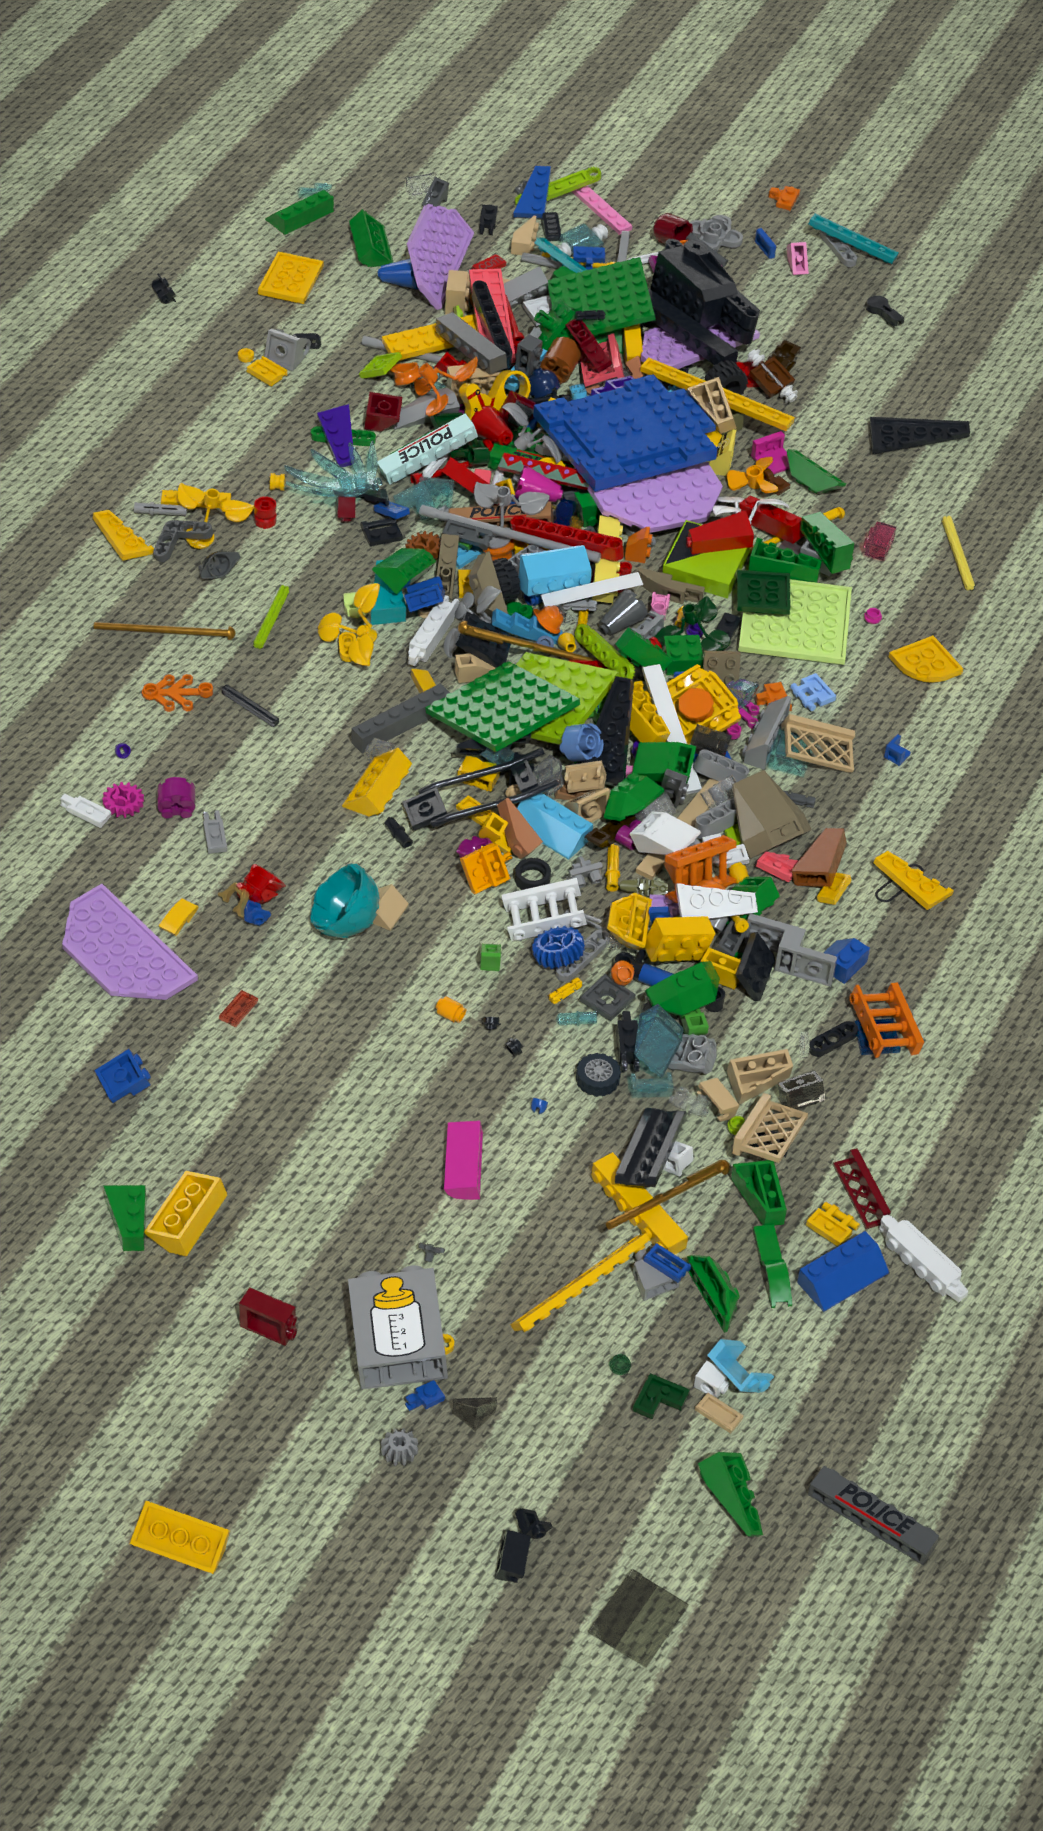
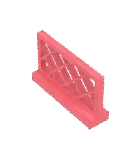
M614 334L608 335V341L599 343L602 349L605 348L604 352L612 362L611 366L600 373H597V370L591 363H587L589 360L582 352L580 362L585 387L614 377H624L619 346Z

